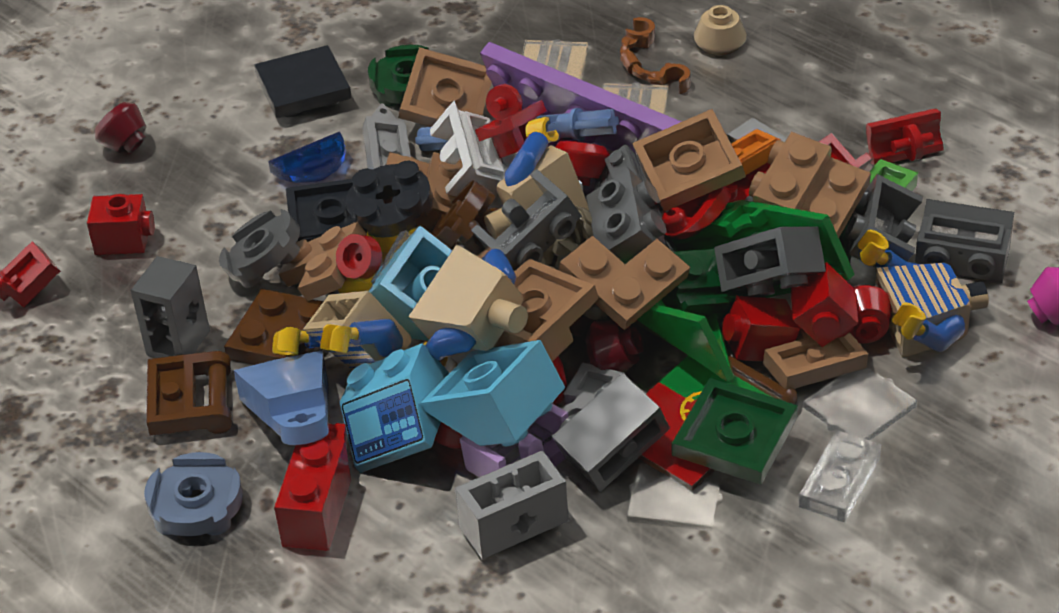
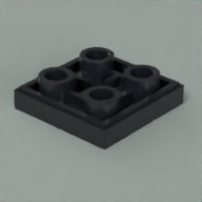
M328 45L254 64L256 76L276 118L295 117L303 111L318 107H333L341 101L352 98L350 86Z

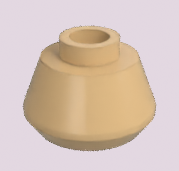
M716 5L705 11L694 32L695 43L703 51L713 55L731 54L737 51L747 38L746 30L738 13L725 5Z

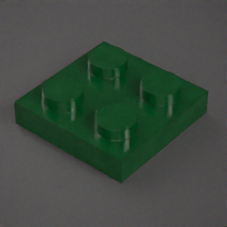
M709 378L672 442V456L762 485L797 420L798 405Z

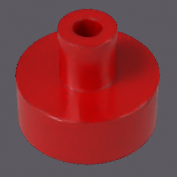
M351 234L346 236L340 242L336 251L337 267L341 274L347 278L369 279L377 273L382 262V251L379 243L373 237Z

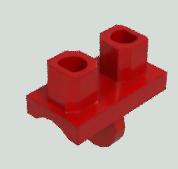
M508 84L497 85L488 92L486 107L490 115L495 119L475 129L479 142L488 138L492 139L499 159L519 152L527 139L526 125L528 122L537 119L539 115L547 112L543 100L522 109L521 95L517 89Z
M935 108L867 123V145L869 155L873 158L870 163L875 166L880 159L890 163L905 159L916 161L920 160L923 155L944 151L940 133L941 111Z

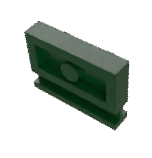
M715 249L673 252L690 267L688 277L667 294L670 300L677 301L679 305L677 310L697 315L728 313L732 309L736 296H747V291H721Z

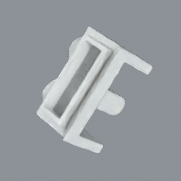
M455 100L430 129L431 136L448 140L441 149L440 160L454 165L461 158L463 165L445 187L446 194L457 196L470 181L475 180L497 195L496 186L505 178L508 166L502 163L501 158L499 159L492 139L488 138L479 142L475 129L490 122V118L458 110Z

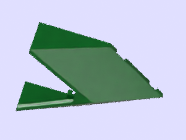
M738 200L728 203L720 215L696 236L683 240L673 239L677 251L710 250L716 246L778 227L818 226L824 263L827 262L845 280H849L855 275L829 215ZM781 285L774 286L775 293L763 296V298L791 293V288L781 289ZM666 295L637 319L726 382L734 378L719 322L728 313L697 315L677 310L679 308L677 301L670 300L668 295Z

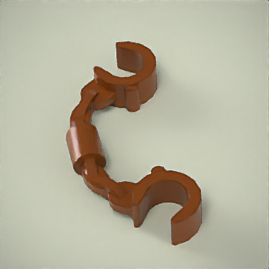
M633 18V30L626 29V36L623 37L620 48V61L630 74L651 84H659L660 90L664 89L668 81L679 80V94L687 92L691 86V72L685 65L666 63L660 71L653 72L642 68L641 62L630 51V48H649L655 41V24L648 18Z

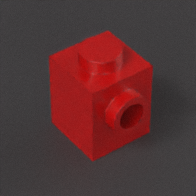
M143 194L93 196L87 219V227L94 254L145 253L147 238L154 235L155 222L153 212L146 211Z
M827 262L824 263L826 272L808 276V285L791 288L793 321L821 347H824L836 338L847 335L853 327L859 324L855 289Z
M736 296L730 314H727L724 318L722 331L724 339L728 341L737 360L763 362L765 349L794 342L801 327L793 321L792 310L786 299Z

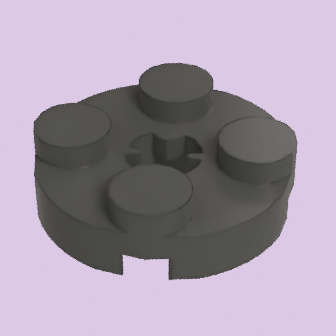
M280 209L281 215L275 216L271 210L263 212L246 222L232 235L236 244L231 248L230 252L224 247L219 256L220 266L232 280L239 281L245 288L252 287L263 278L265 273L275 266L287 264L298 255L300 247L296 242L300 235V227L288 211Z

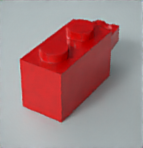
M328 423L329 433L327 436L312 443L295 445L274 506L282 547L330 550L351 483L346 450L348 437L345 424Z

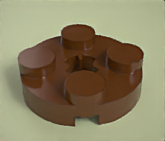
M475 180L470 181L451 202L453 206L447 214L441 215L430 231V234L451 250L456 245H459L456 242L457 240L465 244L474 234L471 230L477 224L479 225L474 220L477 213L481 216L492 204L496 195Z

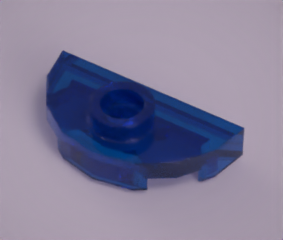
M339 131L268 161L270 173L281 180L293 183L324 180L336 172L344 163L346 155L345 141Z

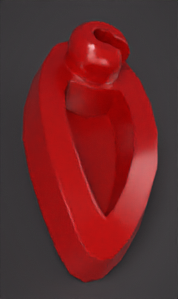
M727 185L682 205L670 208L668 213H664L662 216L666 226L665 234L671 239L683 240L694 237L706 229L720 215L732 198Z

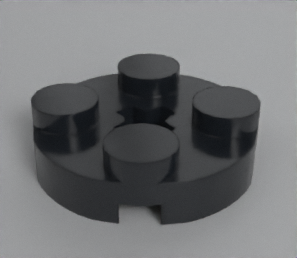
M410 160L374 169L365 168L359 170L352 177L353 186L349 189L346 197V207L352 223L358 222L362 228L367 229L369 235L380 238L398 236L412 230L417 226L415 219L420 217L423 212H425L427 217L433 207L434 200L428 178L419 170L418 164ZM393 197L391 203H384V200Z

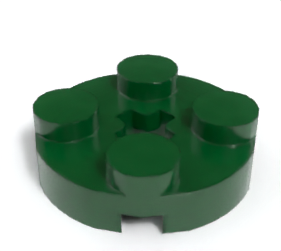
M413 44L395 46L385 50L386 57L380 59L377 63L376 57L371 60L368 66L369 85L371 91L377 95L378 103H383L385 106L402 104L411 75L406 73L412 72L419 47L429 50L428 47Z

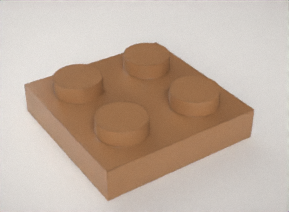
M419 47L398 118L431 127L454 100L458 110L482 116L486 105V96L492 84L486 74V67Z

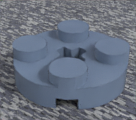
M196 452L180 455L172 459V467L167 468L162 473L160 468H158L151 474L145 486L144 497L148 513L154 521L155 528L162 535L196 536L206 533L209 535L222 534L229 529L231 525L230 519L238 512L242 504L243 490L239 473L235 467L233 471L232 468L226 466L225 459L216 454ZM193 490H201V495L194 498H186L191 496Z

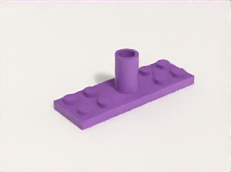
M488 42L480 52L486 67V74L491 80L493 87L500 84H508L517 89L522 98V109L540 100H543L547 112L539 116L570 113L574 108H581L583 112L614 109L615 116L619 118V125H616V134L589 136L580 142L595 143L605 146L606 149L611 151L618 150L623 145H627L636 154L632 143L681 122L494 43ZM573 138L558 139L554 142L548 143L547 147L551 145L555 147L559 141L574 140Z

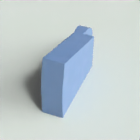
M323 350L280 358L234 370L240 401L280 435L283 443L288 445L307 444L318 441L328 435V376Z

